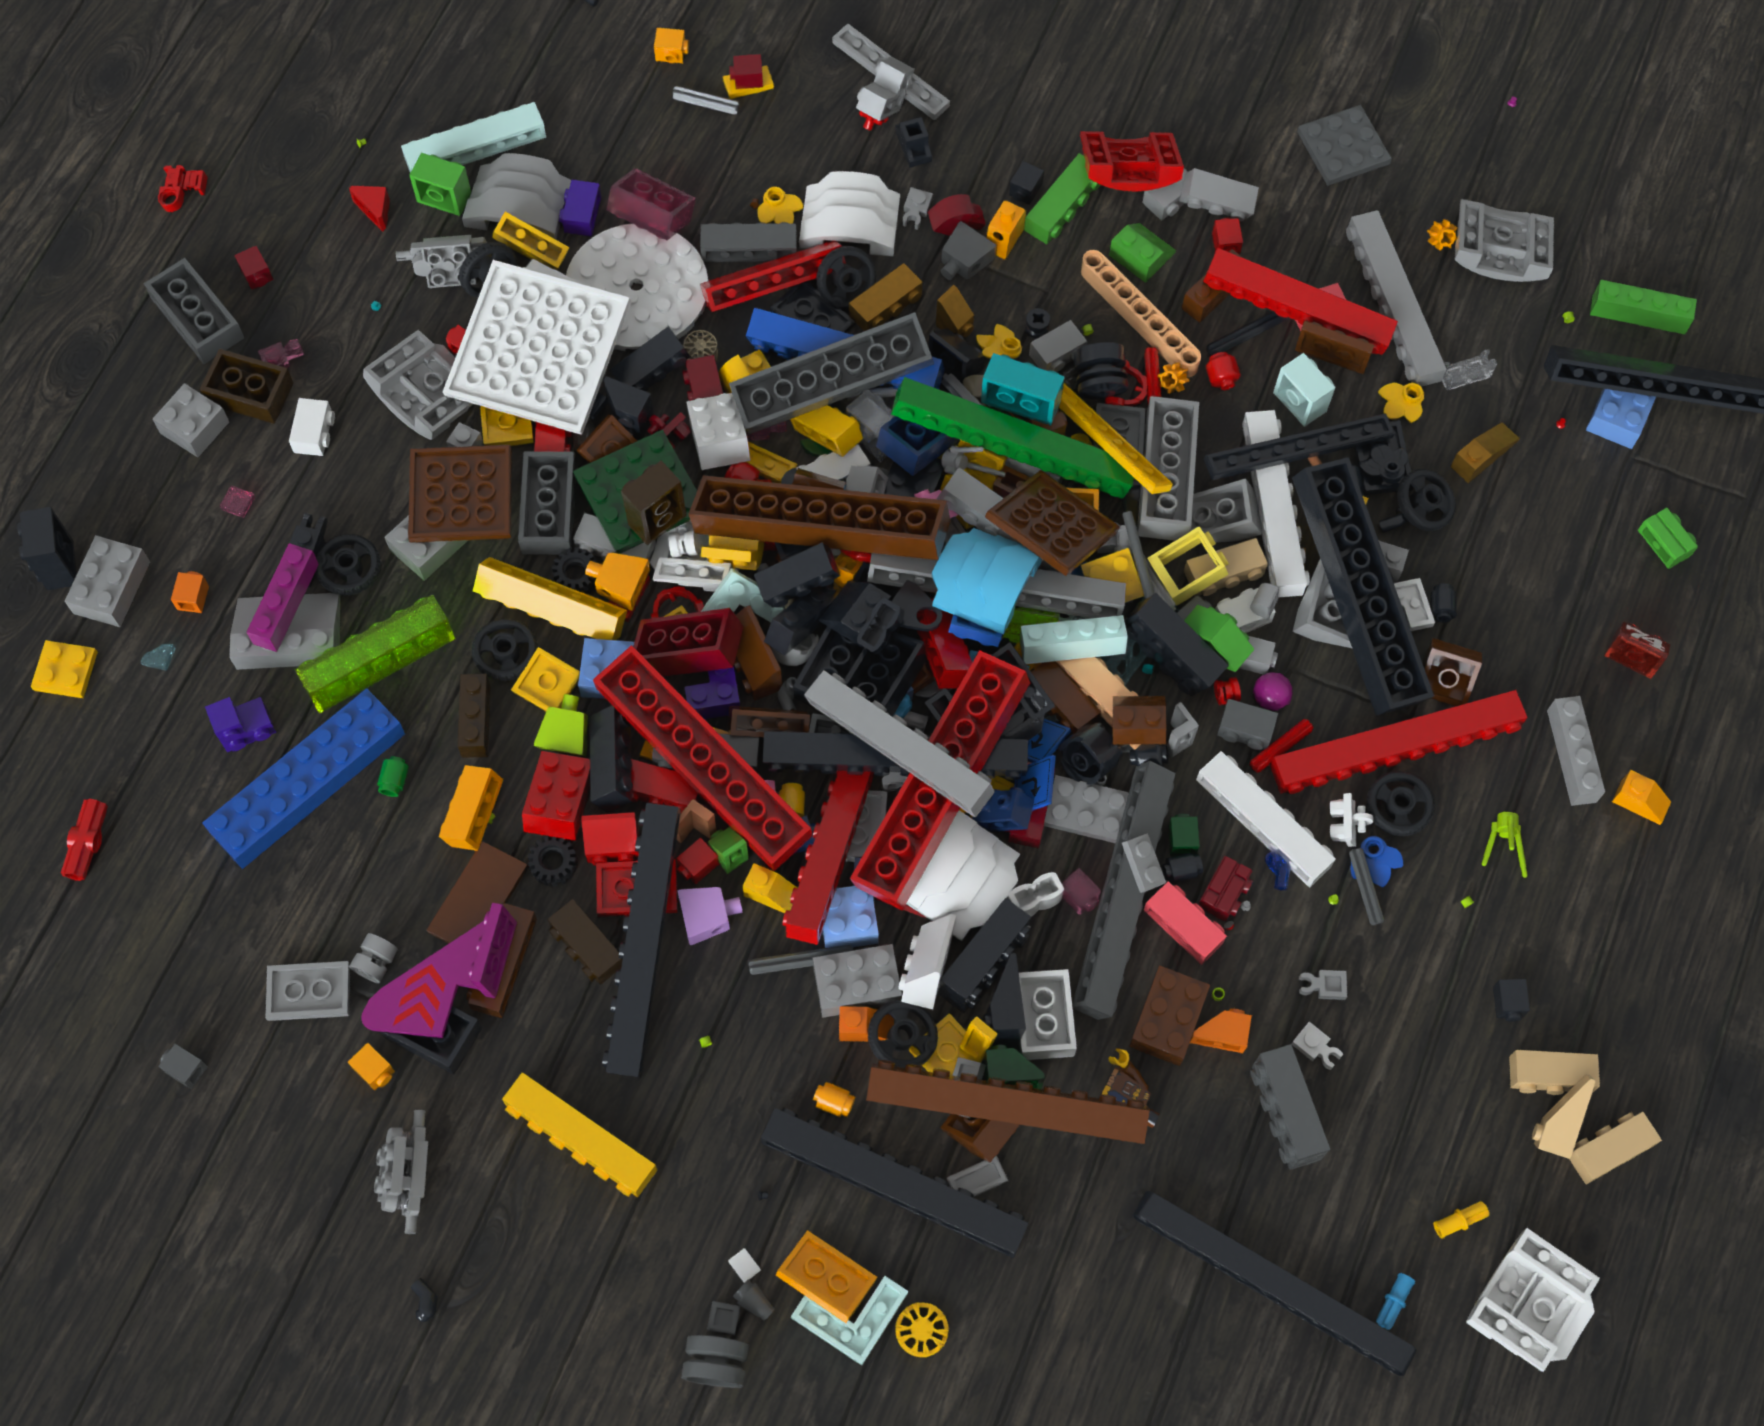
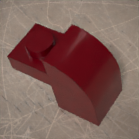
M966 194L949 196L939 201L928 211L933 231L949 236L952 235L960 221L978 230H981L986 225L980 205L971 203L969 195Z

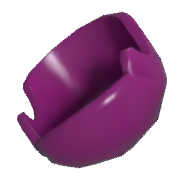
M1269 672L1256 680L1253 695L1256 703L1262 708L1278 711L1291 703L1293 688L1289 679L1284 675Z

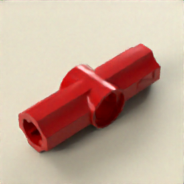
M95 799L83 801L76 826H72L68 833V851L61 870V874L64 877L77 881L85 880L93 853H97L101 846V828L108 808L106 803Z

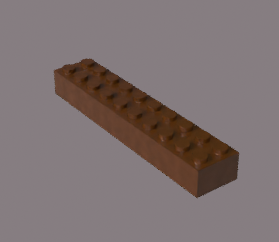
M704 475L689 511V517L695 534L804 546H816L823 542L831 549L939 560L951 521L946 500Z

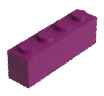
M288 544L246 631L253 645L275 652L278 651L319 565L312 550Z

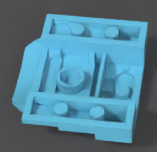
M973 528L969 533L953 534L932 571V578L938 589L932 606L1004 635L1014 616L1015 604L1029 577H1034L1043 559L1021 543L1000 535L993 536L976 528Z

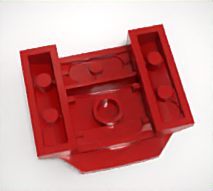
M1080 131L1088 178L1100 185L1122 191H1148L1166 187L1182 180L1184 165L1173 133H1150L1149 137L1138 139L1106 138L1104 132Z

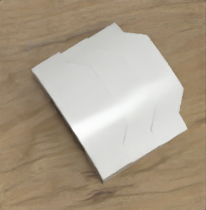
M846 171L830 172L819 183L808 185L806 188L799 248L808 249L824 244V240L870 244L871 255L894 256L900 194L889 190L876 175Z
M691 521L658 537L650 560V565L655 570L654 581L678 583L681 586L703 587L704 591L715 592L730 569L733 568L731 563H710L708 558L701 557L702 547L709 545V535L697 534L699 541L698 555L690 556L689 554H683L677 558L671 556L669 533L678 532L679 534H685L688 530H693Z
M959 810L910 896L907 905L931 921L950 914L956 915L952 935L962 941L970 928L983 926L1002 901L1008 897L1018 882L1014 863L1020 854Z
M1526 1228L1521 1232L1492 1275L1466 1323L1489 1339L1493 1338L1512 1353L1519 1355L1543 1372L1550 1361L1567 1359L1577 1339L1594 1314L1590 1294L1600 1278Z

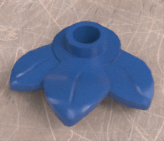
M1377 836L1368 837L1362 842L1360 848L1364 851L1372 881L1375 885L1384 887L1390 880L1391 868L1403 867L1402 855L1396 848L1387 846L1385 841ZM1373 846L1379 848V851L1375 854L1369 852V849ZM1351 862V874L1353 879H1356V875Z

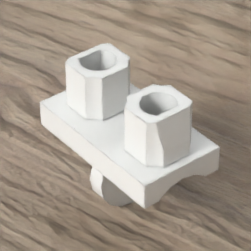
M1351 793L1343 794V799L1330 801V814L1332 818L1344 817V824H1331L1332 841H1346L1348 847L1356 846V825H1358V832L1364 833L1366 832V825L1373 823V816L1365 813V806H1358V813H1356V802L1352 800Z

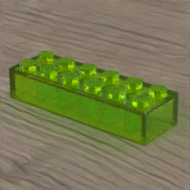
M431 595L420 598L414 605L405 610L396 611L392 617L383 622L374 623L365 632L350 636L341 645L328 648L317 658L304 661L295 669V672L320 714L455 640L448 618L435 597Z

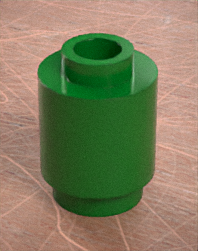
M391 756L390 759L383 761L377 782L379 793L390 797H398L399 792L403 791L409 769L404 759Z

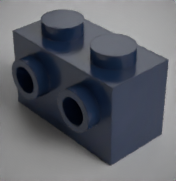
M1012 787L1010 790L1004 791L994 789L995 793L979 814L972 818L988 832L1028 829L1034 799L1026 795L1025 791L1020 788Z

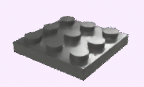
M1361 105L1298 126L1297 133L1327 186L1391 163V156Z

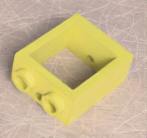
M1200 526L1147 558L1176 606L1229 575L1225 567L1229 564L1221 551L1216 553L1212 547L1216 544L1209 531L1204 533ZM1202 543L1216 568L1179 590L1164 565Z

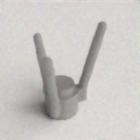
M951 446V449L946 450L942 456V466L945 468V473L953 475L959 467L963 470L967 467L992 475L1005 476V472L968 462V458L964 453L982 452L984 450L983 447Z

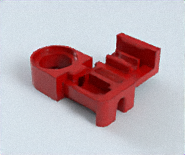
M177 165L176 168L172 166H165L163 168L167 176L165 187H160L158 201L167 212H174L181 208L184 200V191H187L188 188L189 190L194 188L201 195H205L208 177L203 170L186 171L182 165ZM176 196L174 202L170 204L165 203L168 197Z

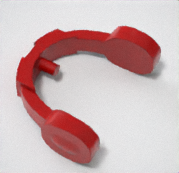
M1126 360V365L1122 369L1136 378L1140 387L1136 386L1135 391L1141 393L1132 400L1107 397L1104 404L1133 407L1143 402L1147 394V378L1140 371L1131 367L1130 363Z
M673 587L657 594L653 605V613L650 615L651 618H658L661 604L668 598H670L671 602H674L675 596L689 599L694 604L697 612H701L704 605L701 599L698 600L693 593L684 587Z

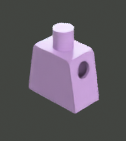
M720 887L677 890L690 945L728 931L730 927L727 916L742 913L740 898L723 900Z

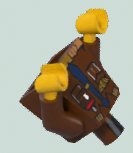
M1116 1048L1115 1050L1119 1053V1059L1117 1060L1115 1057L1110 1056L1109 1062L1119 1065V1069L1115 1067L1102 1094L1115 1096L1116 1101L1126 1103L1127 1099L1144 1101L1146 1106L1151 1096V1093L1148 1091V1085L1138 1069L1129 1060L1128 1052ZM1149 1108L1147 1126L1153 1128L1160 1113Z

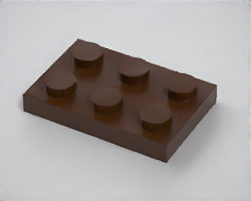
M1304 321L1295 351L1364 374L1374 345L1365 339L1347 336L1342 331L1324 328L1319 323Z

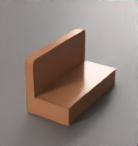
M694 799L680 814L677 841L680 843L684 841L693 828L709 839L717 831L714 813Z

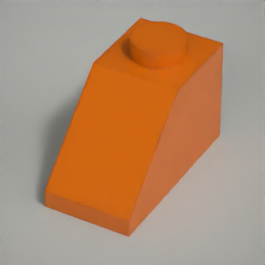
M840 1006L839 1041L868 1042L869 1023L877 1010L869 1007ZM890 1014L883 1017L879 1024V1040H887V1033L894 1025V1019Z
M1240 1009L1224 1010L1193 1032L1190 1043L1244 1053L1248 1044L1252 1015H1247Z

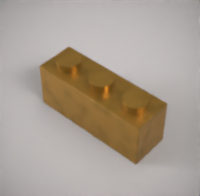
M903 263L849 303V316L855 320L863 331L883 325L892 316H898L910 303L914 304L920 299L923 282Z

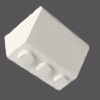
M950 914L921 926L919 936L913 935L910 951L914 953L907 956L904 970H907L908 974H902L899 984V990H903L902 1002L929 1009L934 1008L940 979L942 978L950 949L956 915Z

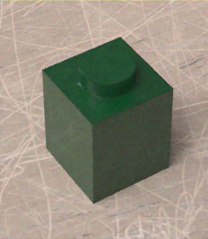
M1178 814L1171 817L1168 824L1170 855H1181L1189 852L1196 854L1200 847L1197 817H1190L1189 814Z

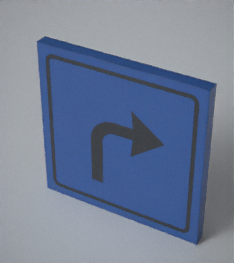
M1044 719L1042 732L1028 741V761L1036 762L1051 756L1071 732V728Z
M1054 755L1028 764L1026 776H1021V779L1015 780L1014 787L1024 790L1026 795L1034 799L1032 811L1052 804L1056 757Z

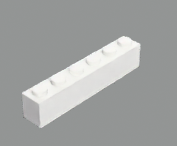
M1220 751L1199 771L1196 780L1309 888L1332 867L1336 860L1333 857L1332 851L1327 846L1319 844L1308 828L1301 827L1289 810L1282 809L1270 792L1263 791L1257 785L1252 775L1244 773L1238 767L1234 758L1229 755L1226 756Z

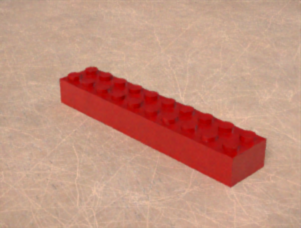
M632 645L593 679L596 689L737 834L744 838L747 845L773 871L781 866L813 836L811 827Z
M979 650L928 741L933 745L939 743L949 751L948 755L952 758H962L970 765L969 769L974 773L981 772L1030 684L1026 671ZM909 773L851 875L850 879L856 888L903 911L960 807Z

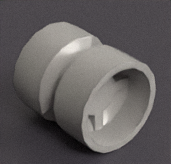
M368 933L360 946L362 952L356 953L349 968L367 980L380 983L387 971L385 965L392 962L398 952V948L387 940Z

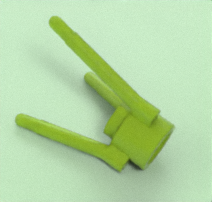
M1513 812L1499 813L1497 815V822H1492L1491 834L1482 860V866L1487 865L1496 835L1499 833L1500 837L1508 838L1510 850H1514V842L1516 840L1522 876L1526 878L1527 869L1519 816Z

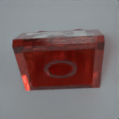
M1623 621L1604 656L1651 679L1667 659L1670 644L1664 642L1658 636L1650 635L1640 630L1634 624H1628Z

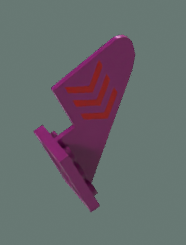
M492 903L490 911H487L483 922L374 994L362 1012L361 1020L364 1026L372 1031L443 1038L458 986L478 989L485 997L496 998L517 921L503 904Z

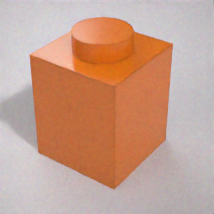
M194 571L187 573L178 572L171 601L177 610L202 613L209 589L204 576Z

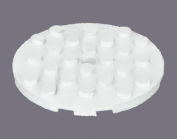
M626 224L605 230L588 240L577 251L567 269L566 276L572 279H577L590 287L630 297L631 304L615 344V350L638 349L668 326L677 338L680 339L694 327L695 321L700 314H703L706 307L700 283L707 282L708 276L700 254L681 235L657 225ZM633 282L643 285L642 289L638 291L632 290L631 286Z

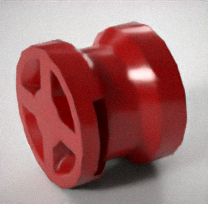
M1231 677L1228 681L1224 682L1222 680L1214 682L1215 697L1219 705H1225L1228 699L1241 701V690L1236 677Z

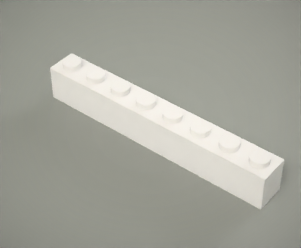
M1275 410L1245 413L1242 427L1246 445L1280 438L1281 421L1276 419ZM1288 463L1251 471L1264 550L1268 562L1270 583L1278 587V597L1302 596L1306 586L1310 583L1309 572L1304 570L1303 565L1306 559L1305 550L1300 548L1299 543L1301 541V529L1299 526L1296 527L1297 507L1292 505L1291 500L1293 498V485L1288 483Z

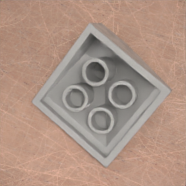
M1320 559L1298 608L1293 632L1314 641L1352 648Z

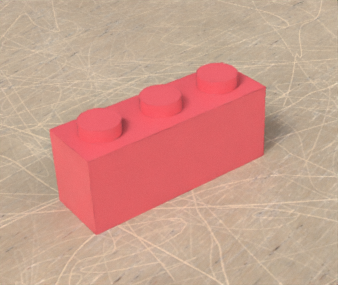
M1169 881L1146 902L1144 911L1201 965L1223 945L1227 937L1220 924L1215 921L1211 922L1205 916V911L1198 904H1192L1186 898L1185 892L1179 886H1173Z

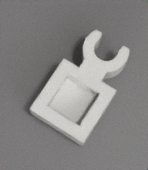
M1310 1022L1291 1043L1311 1061L1317 1056L1320 1057L1322 1065L1329 1070L1333 1068L1334 1064L1329 1061L1328 1056L1334 1055L1337 1059H1340L1343 1055L1338 1048L1328 1047L1326 1044L1330 1041V1038Z

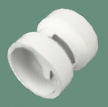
M688 530L685 534H679L678 532L669 533L671 556L677 558L683 554H689L690 556L699 554L698 536L694 533V530Z

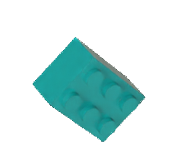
M993 353L983 376L981 403L1051 426L1061 403L1065 376L1052 370L1046 371L1037 368L1031 363L1013 360L1007 355Z

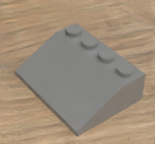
M304 594L277 652L253 645L246 632L263 597L238 598L230 633V659L237 670L339 664V594Z

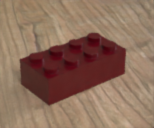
M730 608L643 619L640 621L633 647L662 677L733 668L744 626Z

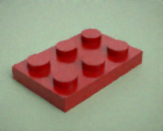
M676 859L673 861L666 913H678ZM638 861L596 863L598 917L630 915L631 905H627L629 889L634 888L635 878H631L633 862Z

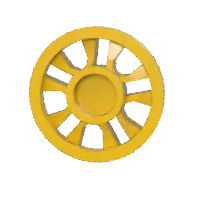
M912 1304L905 1308L898 1317L896 1337L900 1346L910 1355L916 1357L932 1356L943 1348L948 1338L949 1327L947 1319L943 1312L932 1304ZM919 1308L929 1309L928 1315L921 1317ZM911 1310H914L918 1317L915 1321L910 1314ZM933 1312L937 1313L938 1315L931 1322L928 1318ZM904 1317L911 1320V1326L901 1325ZM942 1320L944 1329H935L933 1327L934 1323ZM911 1330L909 1335L901 1336L900 1334L902 1331ZM933 1332L942 1335V1340L933 1337ZM909 1338L916 1340L912 1349L904 1343ZM929 1339L933 1340L937 1345L936 1348L930 1351L926 1345ZM918 1341L923 1342V1352H917Z

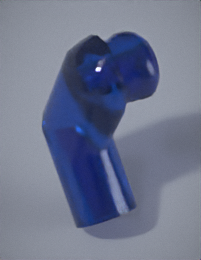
M1269 852L1265 856V862L1276 875L1274 888L1282 891L1287 890L1290 866L1280 854Z

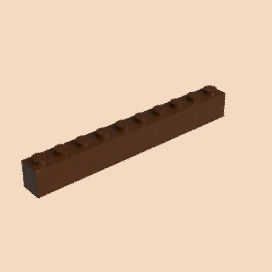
M878 1060V1064L873 1063L871 1067L867 1101L1145 1144L1150 1110L1148 1106L1144 1105V1101L1127 1099L1126 1103L1116 1101L1115 1096L1100 1094L1099 1098L1088 1097V1092L1072 1090V1093L1068 1094L1060 1092L1061 1089L1054 1086H1044V1090L1033 1088V1084L1018 1081L1016 1085L1005 1084L1004 1079L989 1077L988 1081L978 1080V1076L975 1074L961 1073V1077L950 1075V1071L944 1069H933V1072L922 1071L921 1066L906 1064L905 1068L895 1067L894 1062L887 1060Z

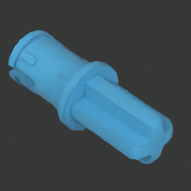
M1398 1273L1390 1293L1384 1296L1386 1301L1376 1322L1385 1329L1389 1330L1392 1328L1401 1308L1406 1307L1405 1300L1415 1284V1281L1408 1275Z

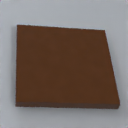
M511 445L410 449L409 542L511 538Z
M1042 470L1038 471L994 505L985 515L986 519L1065 576L1070 574L1109 541L1120 529L1119 525Z

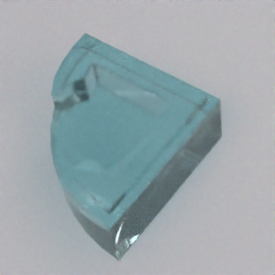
M162 644L160 647L145 653L140 662L144 666L167 671L175 647L172 644Z

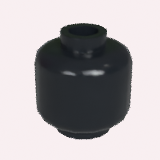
M1141 744L1137 749L1130 750L1131 765L1138 767L1143 763L1152 761L1164 767L1165 764L1169 763L1167 744Z

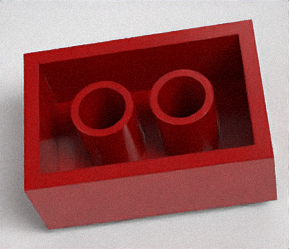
M541 751L522 811L524 832L576 840L582 820L581 816H583L591 789L590 759Z

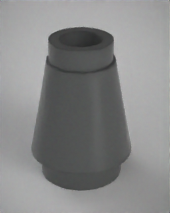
M749 1279L733 1295L737 1300L736 1304L763 1321L775 1310L756 1282L752 1283Z

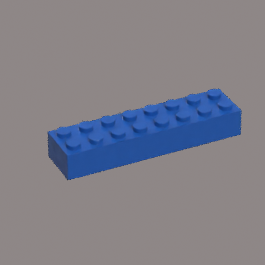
M757 308L753 310L746 337L751 345L755 347L754 350L760 349L765 354H768L769 351L776 352L778 357L786 360H791L792 357H799L854 336ZM932 357L934 365L889 381L887 384L893 385V389L898 390L902 380L906 377L939 389L945 371L942 359Z
M366 688L208 817L202 824L243 869L405 735L400 722Z

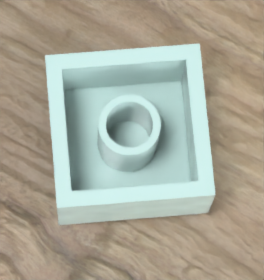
M1302 353L1280 369L1273 393L1305 427L1327 412L1335 386L1328 376H1324L1318 369L1317 364Z

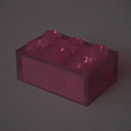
M634 168L611 186L606 210L615 214L618 218L625 219L635 224L638 228L645 229L655 234L658 238L668 241L691 222L696 198Z

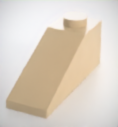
M1586 1074L1542 1117L1541 1123L1535 1125L1532 1139L1535 1140L1534 1144L1538 1149L1571 1159L1596 1082L1592 1076Z

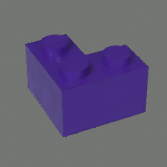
M734 666L733 668L708 671L710 683L685 687L687 702L704 719L729 716V706H740Z
M230 697L205 706L213 730L227 752L239 751L249 743L266 740L276 733L267 707L261 697L239 706H235Z

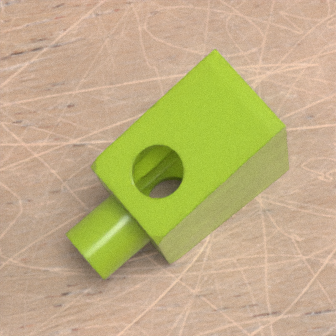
M564 694L561 708L548 707L534 742L535 747L586 757L588 715L576 712L579 697Z

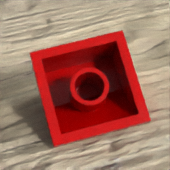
M635 812L581 816L585 856L588 863L596 865V863L638 860L639 852L635 851L637 836H639V827Z

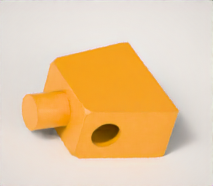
M1003 201L991 220L987 232V239L997 245L996 256L1006 260L1023 232L1026 217L1025 209L1008 201ZM1000 234L1003 236V240H999Z
M610 552L607 554L603 565L589 561L585 574L596 578L595 587L598 594L632 611L650 572L649 561L646 558Z

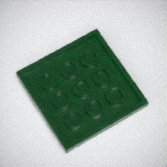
M663 430L573 471L575 479L617 554H621L644 543L628 525L621 490L628 481L637 479L647 467L653 464L656 465L661 460L681 481L687 515L666 532L691 521L689 511L697 490Z

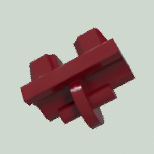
M682 412L667 426L665 422L669 420V417L666 414H663L660 418L656 415H652L649 418L652 426L647 431L650 435L656 431L663 430L667 437L672 433L682 442L691 433V430L684 422L686 416ZM669 440L674 449L676 446Z

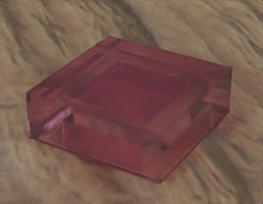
M231 485L220 504V508L223 511L244 518L255 496L251 492Z

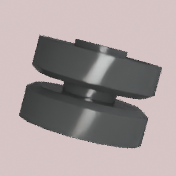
M691 1335L687 1337L686 1353L691 1357L701 1360H688L684 1362L682 1379L717 1387H743L745 1371L741 1367L731 1364H741L747 1361L748 1344L717 1336Z

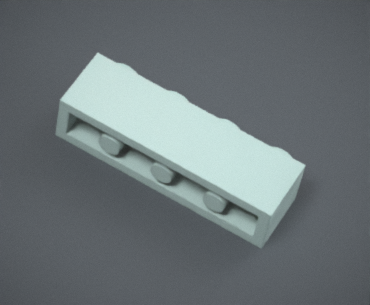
M1123 615L1021 626L1020 647L1025 664L1126 653L1127 631Z

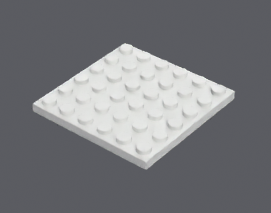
M493 260L445 384L443 394L451 398L582 435L631 304L630 297Z

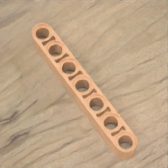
M1097 250L1087 251L1083 256L1081 266L1083 278L1152 347H1156L1158 353L1171 366L1179 362L1180 367L1188 369L1186 372L1187 377L1194 376L1198 371L1201 359L1200 351L1101 252Z

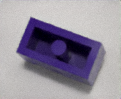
M571 180L570 188H566L564 193L565 208H561L559 214V222L563 223L564 233L585 236L593 235L601 201L599 183Z

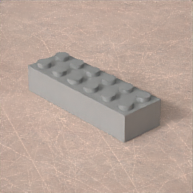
M1150 396L1146 412L1143 456L1167 477L1173 485L1168 492L1151 494L1141 484L1137 532L1140 537L1176 541L1190 532L1199 402Z

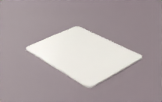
M745 1248L728 1260L744 1283L761 1271Z

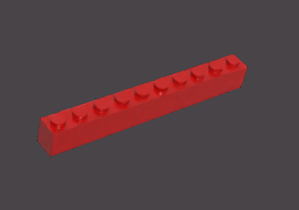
M1514 690L1278 755L1273 758L1270 767L1280 794L1285 792L1295 794L1302 791L1304 787L1311 785L1320 787L1327 784L1329 780L1336 778L1338 780H1345L1357 772L1362 771L1363 774L1376 770L1379 766H1395L1404 759H1420L1429 752L1434 751L1438 754L1447 751L1451 746L1459 745V747H1464L1473 743L1476 739L1489 740L1501 732L1514 733L1522 728L1521 726L1528 717L1517 691Z

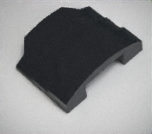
M1009 642L991 656L1025 670L1030 684L999 739H1024L1029 741L1042 732L1044 715L1054 708L1055 705L1014 646ZM944 688L925 702L938 722L957 689Z

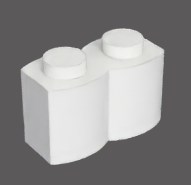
M1046 873L1035 879L1032 884H1023L1014 888L1009 893L1008 900L1032 917L1038 910L1049 909L1057 905L1062 899L1064 887L1056 873Z

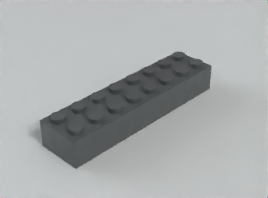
M914 312L729 383L744 427L749 434L929 367L934 365L917 315Z

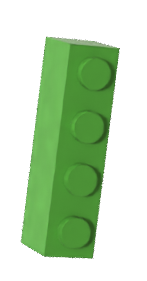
M1079 153L1025 217L1024 231L1045 244H1048L1052 238L1056 239L1060 235L1062 226L1073 219L1076 209L1079 206H1084L1091 191H1096L1100 184L1088 178L1085 168L1086 160L1082 154Z
M1600 280L1592 297L1590 315L1686 334L1694 320L1697 299Z

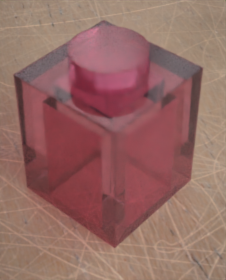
M1080 868L1062 882L1064 887L1062 898L1079 915L1085 910L1088 912L1092 911L1100 902L1098 898L1101 890Z

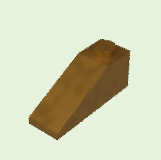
M1500 423L1476 437L1456 454L1451 468L1469 483L1516 444L1520 438L1504 423Z

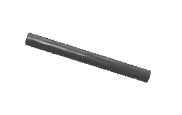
M1127 511L1122 515L1145 599L1154 594L1132 511Z

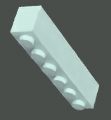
M535 102L505 112H499L484 119H478L466 125L456 126L441 133L432 134L417 141H410L407 144L401 145L411 173L421 152L428 155H436L449 162H458L461 165H465L546 138L542 118Z

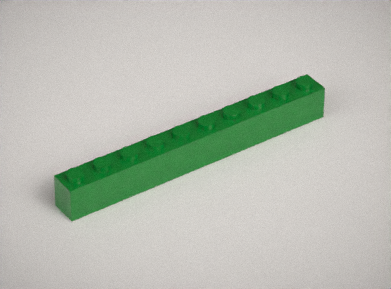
M904 377L896 392L891 415L903 420H908L927 429L963 440L974 446L983 447L996 454L1015 459L1020 463H1026L1067 480L1078 482L1089 488L1099 489V491L1108 493L1113 497L1123 499L1133 485L1134 477L1102 449Z

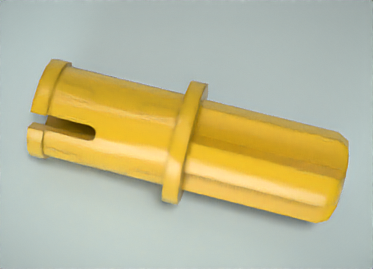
M1478 1202L1461 1211L1459 1209L1454 1210V1214L1435 1221L1433 1225L1438 1236L1443 1239L1445 1236L1460 1229L1467 1230L1469 1225L1488 1217L1489 1211L1486 1204Z

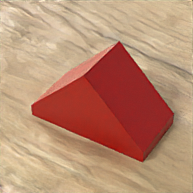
M351 186L349 191L353 202L381 231H384L387 226L390 204L386 187Z

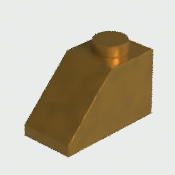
M953 285L937 300L936 326L939 329L948 328L953 333H958L965 338L969 336L974 329V314L958 288Z

